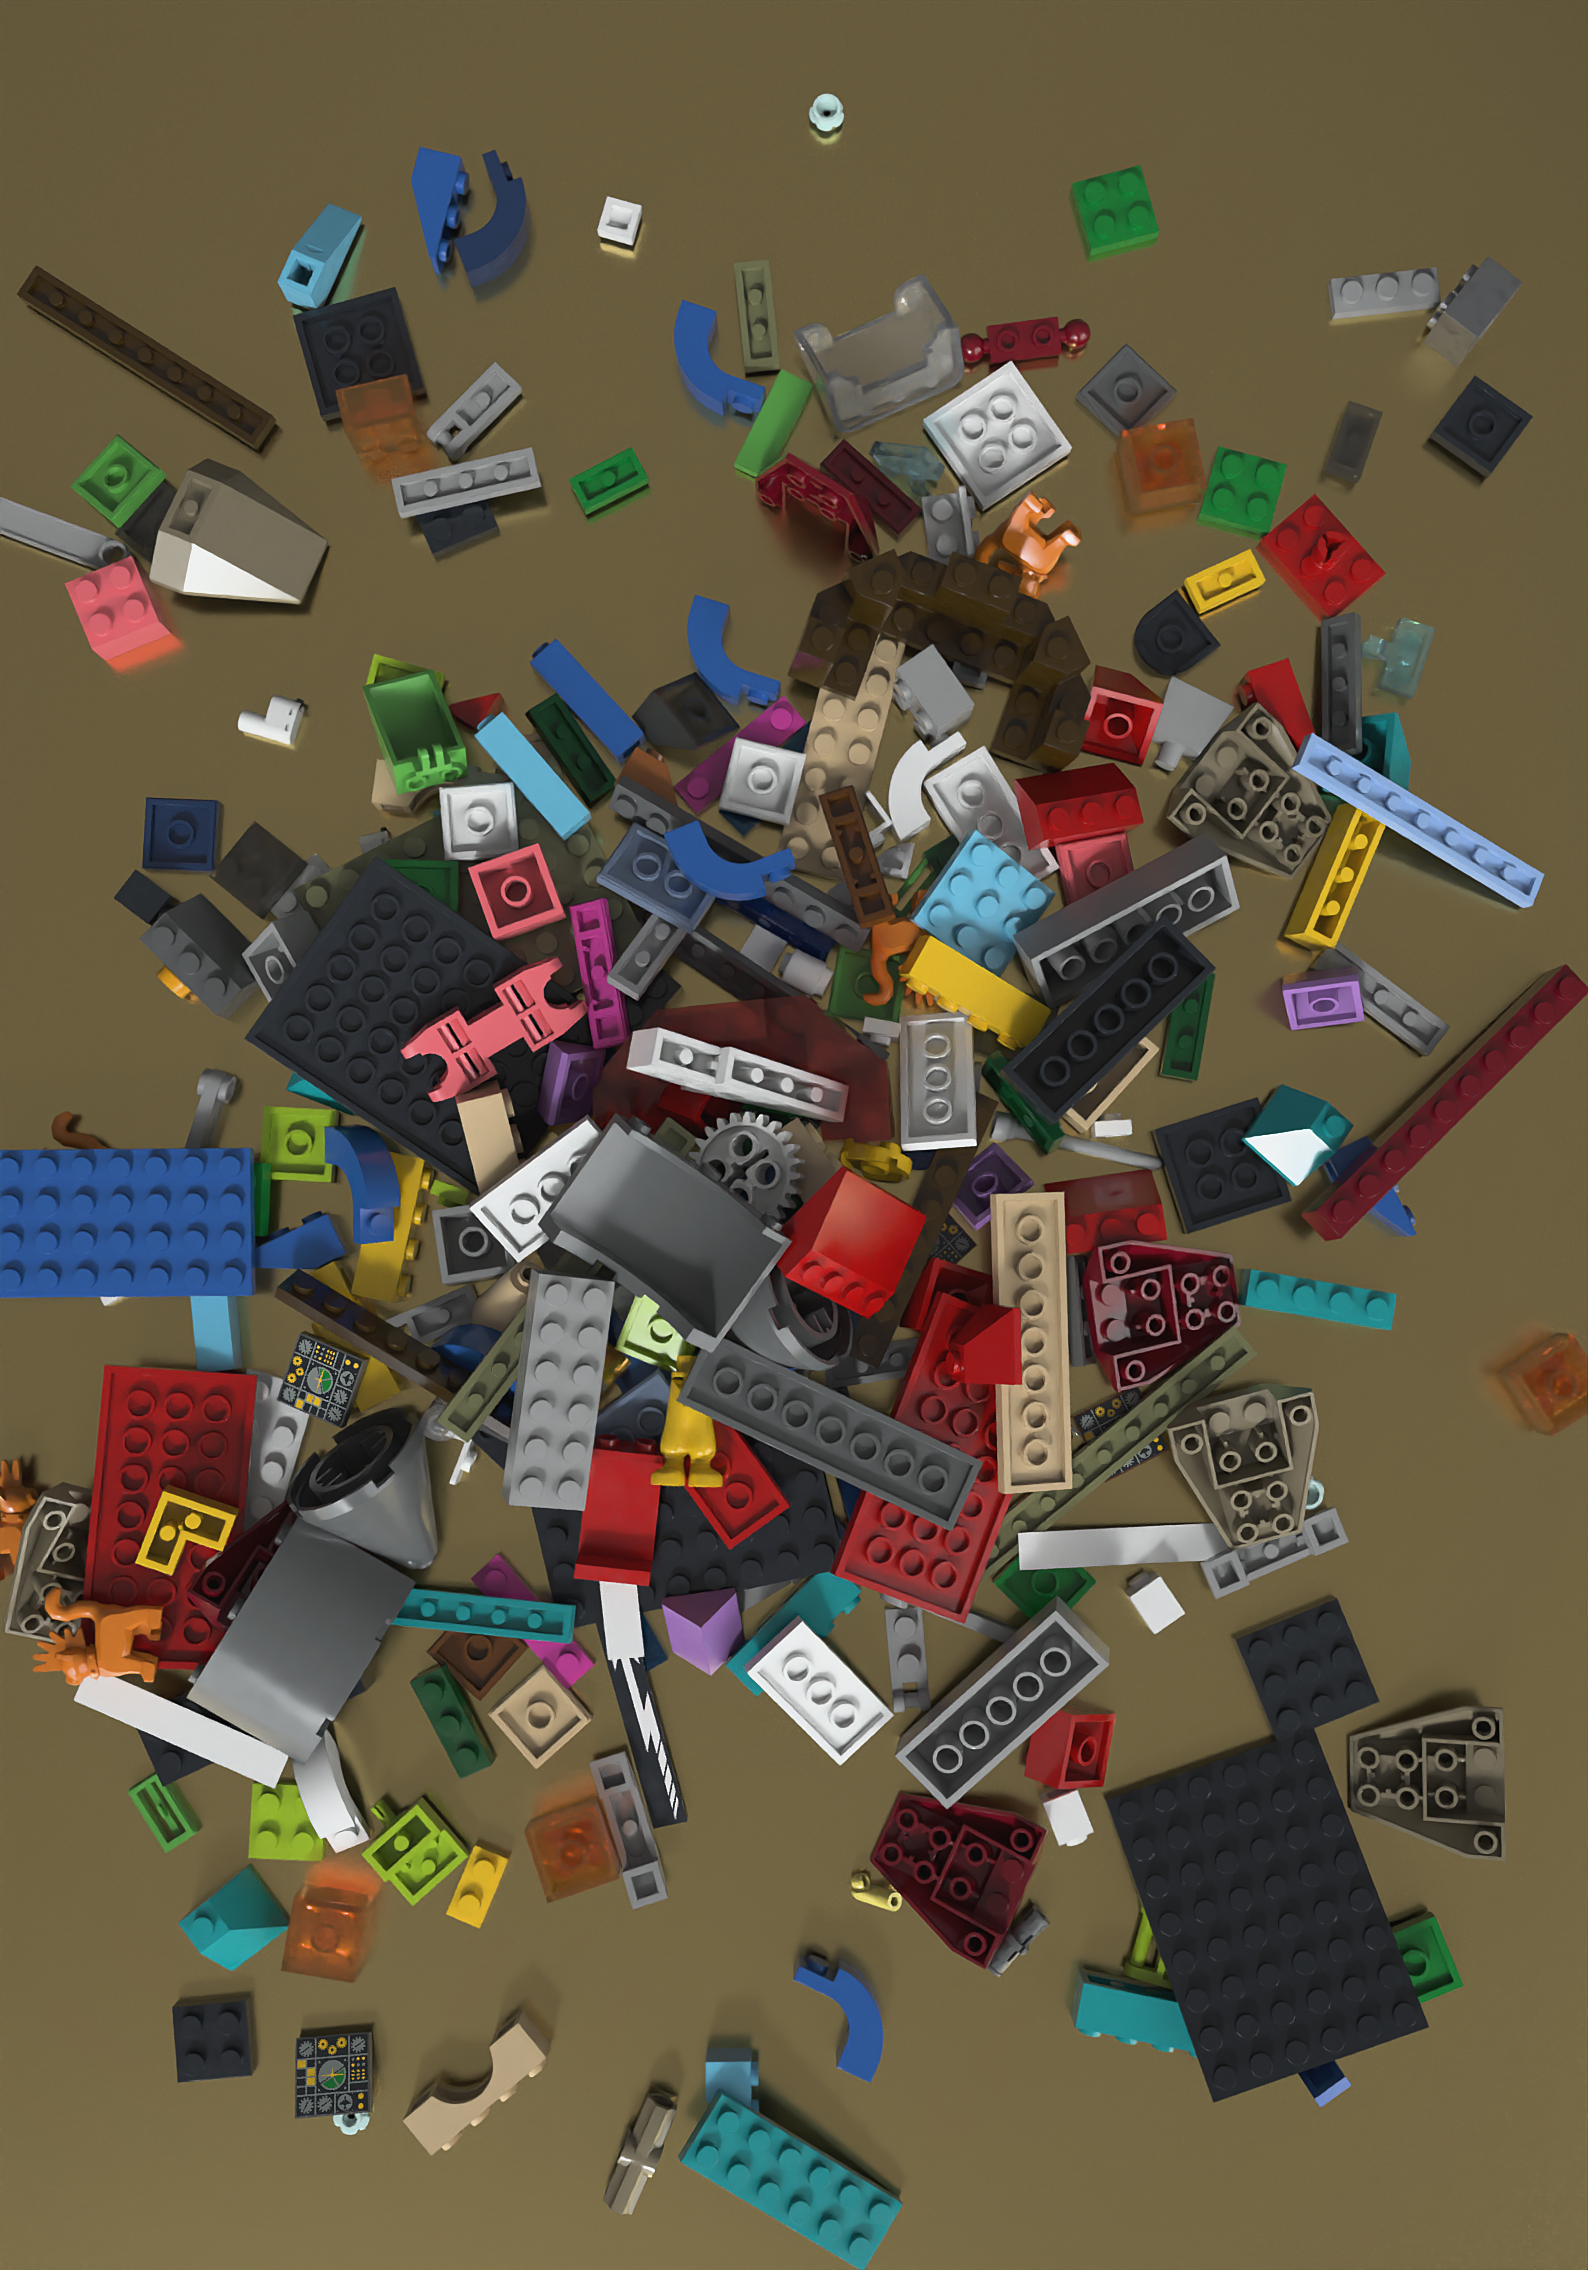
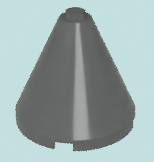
M775 1265L723 1338L785 1368L824 1371L839 1365V1361L847 1358L850 1354L853 1340L850 1309L786 1278L778 1266ZM696 1346L694 1354L698 1355L701 1348Z
M391 1408L373 1413L354 1422L332 1437L337 1444L322 1458L314 1452L297 1471L288 1487L287 1503L301 1520L409 1569H424L436 1559L439 1544L424 1431L422 1425L412 1412L408 1416L403 1408Z

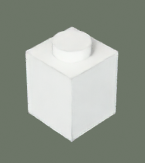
M1145 1571L1137 1575L1129 1582L1131 1587L1124 1591L1154 1634L1185 1614L1167 1585L1155 1571L1150 1574Z
M1054 1788L1039 1794L1059 1846L1065 1843L1067 1846L1080 1844L1087 1839L1088 1834L1094 1832L1077 1788Z

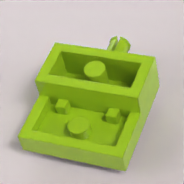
M423 1797L408 1810L397 1815L392 1812L383 1799L379 1800L370 1809L384 1827L379 1836L364 1849L361 1855L385 1882L390 1880L412 1906L470 1854V1851Z

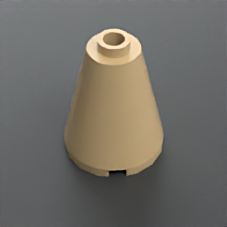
M527 1261L514 1265L477 1298L472 1309V1324L490 1327L503 1332L527 1301L531 1269H543L537 1264Z

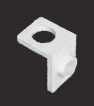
M867 790L864 793L865 803L881 824L869 833L873 848L875 849L886 840L884 835L892 829L893 822L870 790Z
M438 1421L433 1423L431 1429L463 1441ZM471 1439L468 1443H464L450 1479V1484L456 1485L459 1483L463 1472H470L475 1462L477 1452L472 1450L475 1443Z

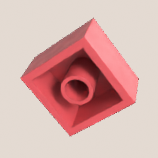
M133 556L65 583L91 649L105 661L171 634L146 571Z
M539 843L468 868L492 936L497 942H502L567 918Z

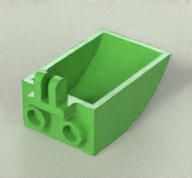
M433 669L362 686L374 731L398 795L468 777L465 746Z

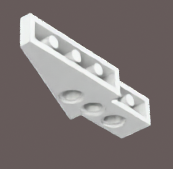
M659 1027L633 1031L626 1067L633 1071L681 1085V1089L829 1122H843L848 1085L733 1047L720 1048Z

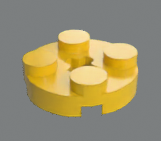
M856 1138L845 1139L844 1147L841 1148L838 1160L842 1166L844 1165L852 1171L853 1167L862 1170L863 1177L868 1180L886 1183L901 1182L902 1175L908 1180L913 1164L909 1157L901 1154L902 1147L898 1144L880 1142L879 1146H875Z

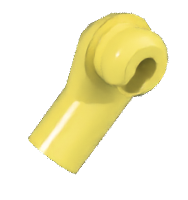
M859 1873L851 1878L853 1887L850 1890L855 1899L890 1911H897L901 1907V1895L895 1891L871 1884V1877L868 1874Z

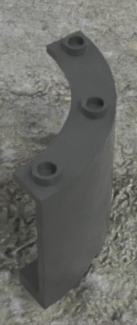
M615 1113L539 1221L538 1226L552 1243L577 1255L591 1265L597 1260L615 1272L612 1276L615 1281L627 1288L638 1298L646 1295L660 1307L656 1312L685 1341L713 1353L792 1240L781 1231L784 1224L768 1212L762 1214L743 1197L719 1179L722 1174L706 1162H703L701 1166L680 1151L650 1133L652 1128L637 1116L633 1115L629 1120Z
M298 1517L293 1526L285 1523L273 1543L280 1547L247 1600L245 1601L239 1597L227 1616V1618L233 1621L208 1663L206 1664L202 1661L198 1663L188 1679L194 1686L186 1698L304 1765L323 1738L330 1722L336 1718L379 1648L381 1642L375 1640V1638L377 1637L380 1640L383 1638L390 1624L396 1619L416 1581L341 1537L305 1522Z

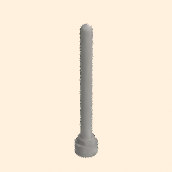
M996 1111L991 1127L990 1139L1005 1142L1006 1139L1013 1140L1014 1137L1034 1142L1024 1127L1018 1123V1120L1012 1118V1114ZM1066 1134L1058 1147L1154 1171L1162 1167V1160L1157 1156Z

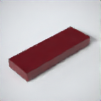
M845 439L820 463L822 471L868 499L872 516L897 539L922 514L923 509Z

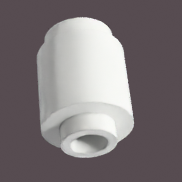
M796 949L793 954L789 952L785 954L778 972L783 974L781 980L786 984L811 996L815 993L822 997L834 970L827 967L828 963Z

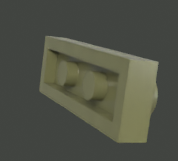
M769 259L734 263L745 373L780 369Z

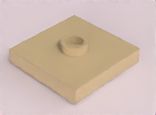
M544 1663L488 1712V1715L535 1769L540 1767L593 1718Z

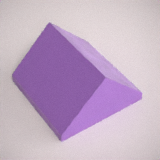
M1358 965L1283 976L1282 991L1291 1030L1365 1021Z
M557 1040L550 1042L536 1108L547 1124L556 1126L578 1122L587 1114L592 1119L607 1049L597 1050L594 1049V1046Z
M994 1142L973 1159L953 1206L973 1231L978 1230L991 1220L990 1194L1024 1193L1035 1183Z
M735 1588L662 1598V1607L673 1653L710 1676L744 1643L745 1637Z

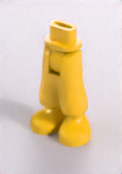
M677 1356L676 1372L671 1373L673 1380H671L666 1420L660 1442V1453L663 1455L665 1463L663 1467L656 1469L651 1474L652 1485L685 1486L684 1458L688 1454L691 1458L688 1486L723 1487L722 1475L710 1466V1460L716 1453L713 1418L676 1401L697 1356Z

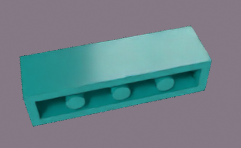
M1242 1269L1238 1304L1376 1329L1392 1330L1397 1294L1253 1269Z
M830 1571L808 1576L726 1660V1666L758 1697L763 1689L747 1674L743 1666L798 1615L823 1640L835 1627L832 1621L841 1612L847 1615L860 1602L861 1598L858 1594L861 1592V1586L831 1574Z
M1083 1971L1078 1972L1070 2015L1074 2027L1079 2028V2032L1092 2037H1099L1101 2033L1115 2036V2039L1122 2043L1131 2045L1137 2044V2041L1151 2043L1153 2048L1164 2052H1173L1175 2048L1188 2051L1189 2055L1197 2058L1173 1990Z

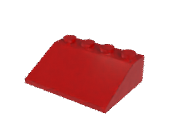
M843 1165L784 1224L781 1231L792 1242L776 1265L786 1278L866 1318H870L894 1294L927 1217L922 1211Z

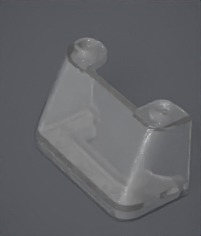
M924 274L906 281L896 290L893 300L895 311L832 338L827 326L822 323H812L793 331L796 346L826 411L838 431L849 433L950 389L962 379L964 361L958 325Z

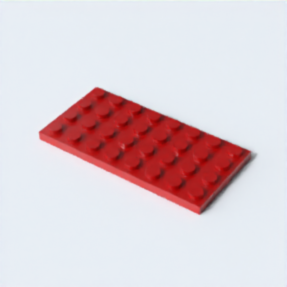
M937 1291L889 1417L982 1461V1466L952 1532L861 1489L830 1573L965 1624L1013 1493L1003 1494L998 1492L995 1384H970L950 1380V1374L946 1367V1356L950 1352V1341L979 1307L944 1292Z
M114 1364L104 1365L83 1600L97 1601L101 1604H116L123 1607L135 1605L164 1607L161 1619L163 1625L160 1641L149 1640L145 1634L134 1635L132 1647L134 1651L158 1656L157 1668L195 1670L200 1661L208 1663L226 1634L214 1627L186 1595V1591L206 1561L218 1553L219 1550L187 1540L178 1566L172 1575L136 1564V1559L162 1492L167 1485L240 1509L226 1546L244 1532L258 1374ZM81 1618L80 1628L83 1629L87 1646L91 1643L95 1645V1622L91 1618Z

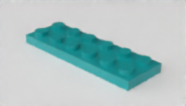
M718 2089L678 2155L682 2164L859 2270H865L903 2205L899 2197L721 2089Z

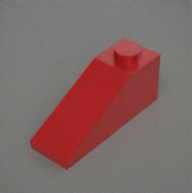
M1289 658L1247 671L1240 680L1241 685H1239V694L1243 704L1251 706L1253 703L1258 702L1283 726L1298 753L1304 737L1311 733L1315 734Z

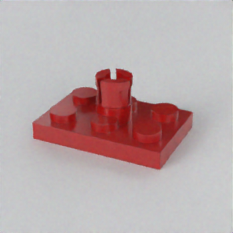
M1316 494L1311 496L1259 542L1263 550L1325 619L1337 617L1386 574Z
M714 1420L716 1453L710 1460V1466L722 1475L723 1487L688 1486L691 1458L688 1454L684 1458V1487L730 1550L789 1508L791 1503L738 1430Z

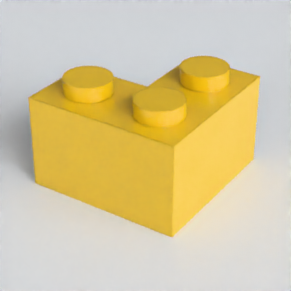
M167 1485L162 1492L135 1563L172 1575L178 1566L187 1540L223 1552L240 1509Z

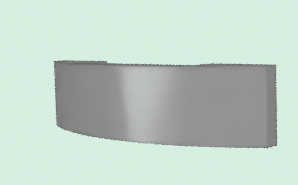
M1330 1507L1305 1515L1302 1532L1232 1551L1227 1548L1200 1564L1214 1598L1218 1599L1250 1585L1249 1581L1311 1554L1315 1556L1349 1542L1335 1507Z
M622 1751L589 1762L599 1798L603 1800L623 1867L622 1876L632 1909L668 1898V1890L652 1828L626 1752Z

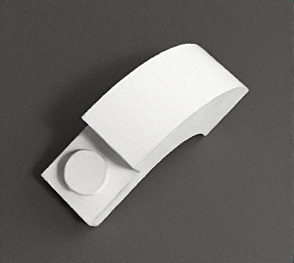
M959 731L950 737L947 733L941 735L929 745L931 747L929 751L921 740L917 741L906 751L897 764L889 787L887 813L893 822L891 830L898 844L906 842L929 826L931 818L924 809L921 800L922 783L932 772L964 751L966 741Z
M326 1729L323 1738L304 1765L291 1758L303 1804L320 1839L326 1837L334 1851L338 1853L370 1840V1828L348 1792L340 1766L339 1748Z

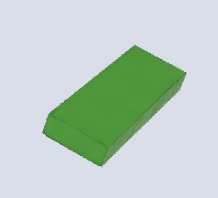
M781 369L734 462L735 468L756 477L760 471L778 460L813 390L812 383Z

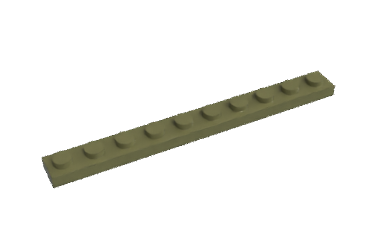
M666 1117L653 1134L685 1156L696 1143V1137L670 1117ZM565 1249L549 1271L595 1276L603 1264L596 1260L591 1265ZM527 1301L436 1419L466 1443L470 1441L517 1379Z
M1231 1324L1072 1456V1489L1029 1492L1006 1511L980 1584L1019 1552L1018 1533L1044 1532L1167 1429V1425L1192 1402L1204 1399L1258 1354L1235 1325Z

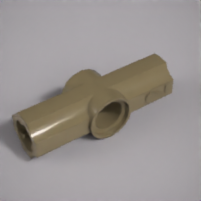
M649 2092L633 2130L629 2129L616 2161L618 2163L605 2190L603 2202L609 2206L610 2210L621 2215H632L647 2178H651L654 2174L664 2148L663 2141L676 2116L678 2105L661 2093Z

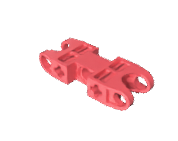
M558 956L548 957L525 965L492 984L501 1001L470 1020L466 1021L458 1006H455L423 1026L402 1046L400 1051L405 1059L411 1058L418 1053H421L422 1056L430 1053L437 1054L446 1061L447 1069L439 1078L441 1082L427 1092L433 1102L465 1093L496 1075V1067L489 1057L518 1039L524 1037L534 1052L563 1035L588 1011V1006L584 999L567 1005V1003L555 1005L547 1002L544 998V987L552 979L550 975L563 965ZM512 984L515 986L521 998L523 999L525 1003L524 1006H522L521 1002L519 1001L513 989L511 988ZM529 1014H532L535 1021L542 1030L543 1034H539L532 1020L528 1016ZM447 1023H449L452 1027L453 1031L455 1032L456 1036L461 1042L460 1044L457 1042L456 1038L447 1026ZM466 1052L470 1056L471 1060L473 1061L479 1072H476V1070L472 1066L471 1062L465 1054Z

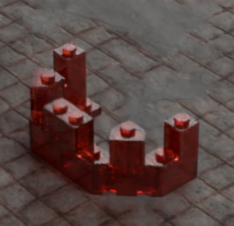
M809 995L656 1010L641 1029L659 1027L720 1048L733 1047L799 1070H815L818 1076L848 1085L849 1089L843 1122L820 1120L823 1141L853 1138L854 1143L892 1140L895 1135L889 1061ZM632 1032L600 1073L604 1076L591 1091L594 1121L603 1131L615 1113L629 1120L634 1115L646 1122L652 1128L650 1133L654 1134L666 1118L657 1105L660 1102L663 1090L669 1086L670 1082L626 1068Z

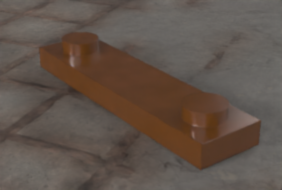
M853 785L818 795L860 929L896 919Z

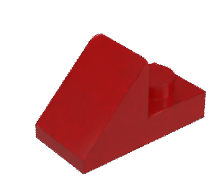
M494 693L452 703L449 705V710L453 720L472 732L478 733V725L489 715L494 714L496 716L504 704V699L500 693Z

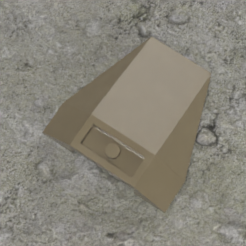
M207 458L188 469L158 530L149 580L183 595L301 604L327 548L328 541L244 473Z
M1258 702L1253 703L1216 732L1173 788L1166 816L1191 840L1206 833L1225 854L1288 880H1292L1325 838L1332 821V817L1312 780L1292 769L1297 752L1285 729Z
M1266 1383L1194 1401L1167 1425L1175 1463L1231 1551L1302 1532L1319 1429L1314 1393L1311 1388Z
M62 1482L41 1493L23 1525L2 1626L5 1633L54 1642L50 1638L49 1632L53 1630L65 1638L64 1630L69 1627L73 1634L76 1635L78 1628H80L81 1618L68 1622L52 1619L45 1610V1597L52 1588L60 1587L61 1605L68 1606L78 1600H83L92 1489Z
M1463 1705L1350 1735L1351 1811L1465 1858L1506 1861L1503 1708Z

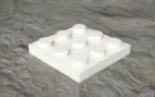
M1012 361L923 419L922 423L982 511L1069 454L1072 449L1067 439Z

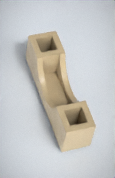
M377 759L371 802L378 810L413 814L420 802L428 795L439 791V787L503 783L509 777L502 769H495V773L481 772V768L478 766L467 764L468 777L398 795L385 761Z
M522 2010L493 2036L489 2047L493 2059V2072L482 2084L466 2090L448 2088L437 2082L409 2106L403 2122L431 2156L441 2147L445 2151L448 2150L462 2136L460 2131L469 2123L473 2126L479 2124L491 2111L489 2106L498 2099L502 2102L507 2100L519 2088L518 2082L527 2074L533 2077L548 2063L546 2058L551 2044Z

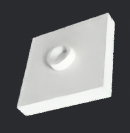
M736 737L718 805L719 809L789 826L806 754Z
M513 782L439 787L445 861L459 862L495 859L519 850Z

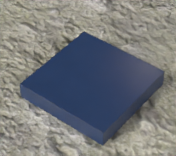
M146 797L142 869L146 871L217 873L221 802L218 800Z

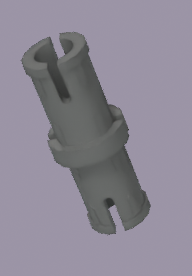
M1032 1906L1012 1929H1008L987 1967L996 1977L1000 1978L1014 1960L1020 1955H1025L1029 1951L1028 1946L1050 1925L1048 1918L1036 1906Z

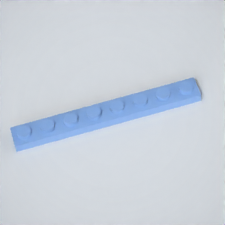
M1314 733L1304 737L1292 765L1293 770L1520 907L1526 908L1533 905L1545 874Z

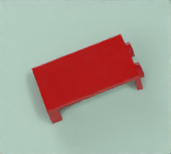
M599 1434L597 1437H594L585 1511L582 1512L579 1551L575 1563L574 1578L649 1586L661 1485L651 1484V1474L656 1469L663 1467L664 1460L663 1455L660 1453V1444H657L656 1440L637 1438L635 1442L624 1441L613 1434Z

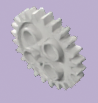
M745 1112L743 1119L740 1114L731 1113L730 1123L726 1119L717 1118L718 1130L706 1126L704 1129L709 1138L707 1140L696 1138L695 1142L701 1150L699 1153L689 1152L688 1155L696 1160V1163L700 1166L703 1162H706L716 1169L723 1162L726 1172L720 1181L739 1195L745 1190L748 1194V1202L762 1214L768 1212L779 1220L787 1219L783 1208L795 1209L796 1205L790 1197L792 1194L800 1195L803 1193L800 1188L795 1186V1182L806 1179L805 1175L796 1172V1167L803 1165L805 1160L794 1158L793 1154L801 1147L798 1144H788L793 1135L792 1132L783 1131L779 1133L782 1127L781 1122L772 1121L769 1124V1116L760 1114L756 1119L755 1113ZM750 1137L753 1143L752 1151L745 1156L742 1151V1145ZM766 1150H769V1155L762 1159ZM773 1165L776 1176L774 1181L768 1184L765 1180V1172L768 1167ZM744 1166L749 1167L746 1172L743 1170ZM745 1173L748 1177L747 1180L742 1179L745 1176Z

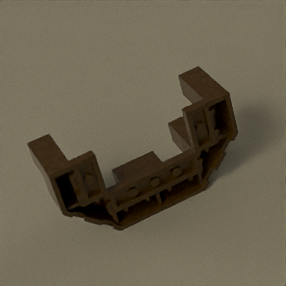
M892 549L847 569L840 583L817 593L787 674L789 677L855 701L878 635L921 651L933 644L943 659L950 662H958L961 666L979 673L982 671L987 673V676L1011 684L989 752L1045 773L1060 772L1079 757L1090 725V721L1084 720L1091 700V695L1081 673L1091 662L1069 615L1055 621L1046 602L1018 592L1022 581L1021 577L954 551L944 564L912 551L898 556L895 549Z

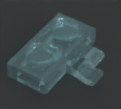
M875 441L869 452V455L879 463L878 468L884 474L891 477H897L898 475L909 476L911 491L915 496L919 497L931 495L926 490V480L937 482L946 468L923 446Z
M1401 617L1397 621L1390 643L1375 636H1369L1368 641L1364 640L1361 646V656L1371 660L1384 661L1376 688L1407 699L1414 697L1436 628Z

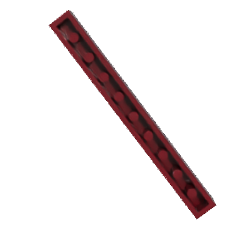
M1567 964L1545 972L1300 1215L1324 1241L1343 1238L1588 994L1586 984Z

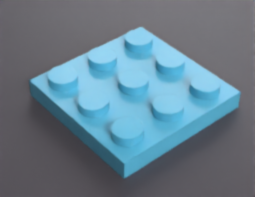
M970 829L909 917V920L927 934L997 977H1000L1017 952L1012 935L1035 924L1056 893L979 831Z

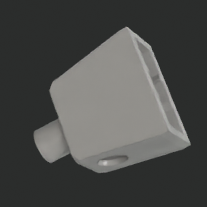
M1172 676L1162 695L1164 704L1151 740L1162 746L1155 763L1169 771L1175 770L1181 756L1195 761L1234 708Z

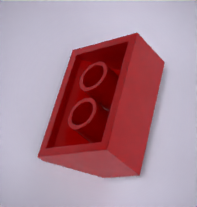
M1114 762L1013 780L1029 851L1112 834L1128 833L1144 823L1136 787Z
M1151 1169L1043 1184L1044 1192H1064L1066 1254L1093 1251L1095 1246L1126 1239L1143 1242L1168 1240L1163 1206Z

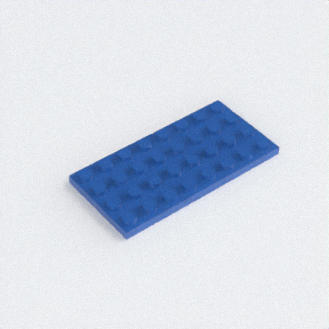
M253 1148L0 1150V1298L253 1296L256 1294Z

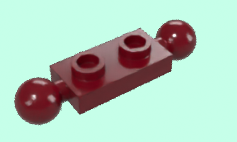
M1058 316L990 325L986 327L987 338L982 339L981 336L975 333L963 335L957 343V353L967 363L977 362L984 354L988 353L990 365L1060 356L1062 354L1061 343H1065L1073 349L1082 348L1088 343L1091 331L1089 325L1082 319H1072L1065 324L1064 328H1059Z

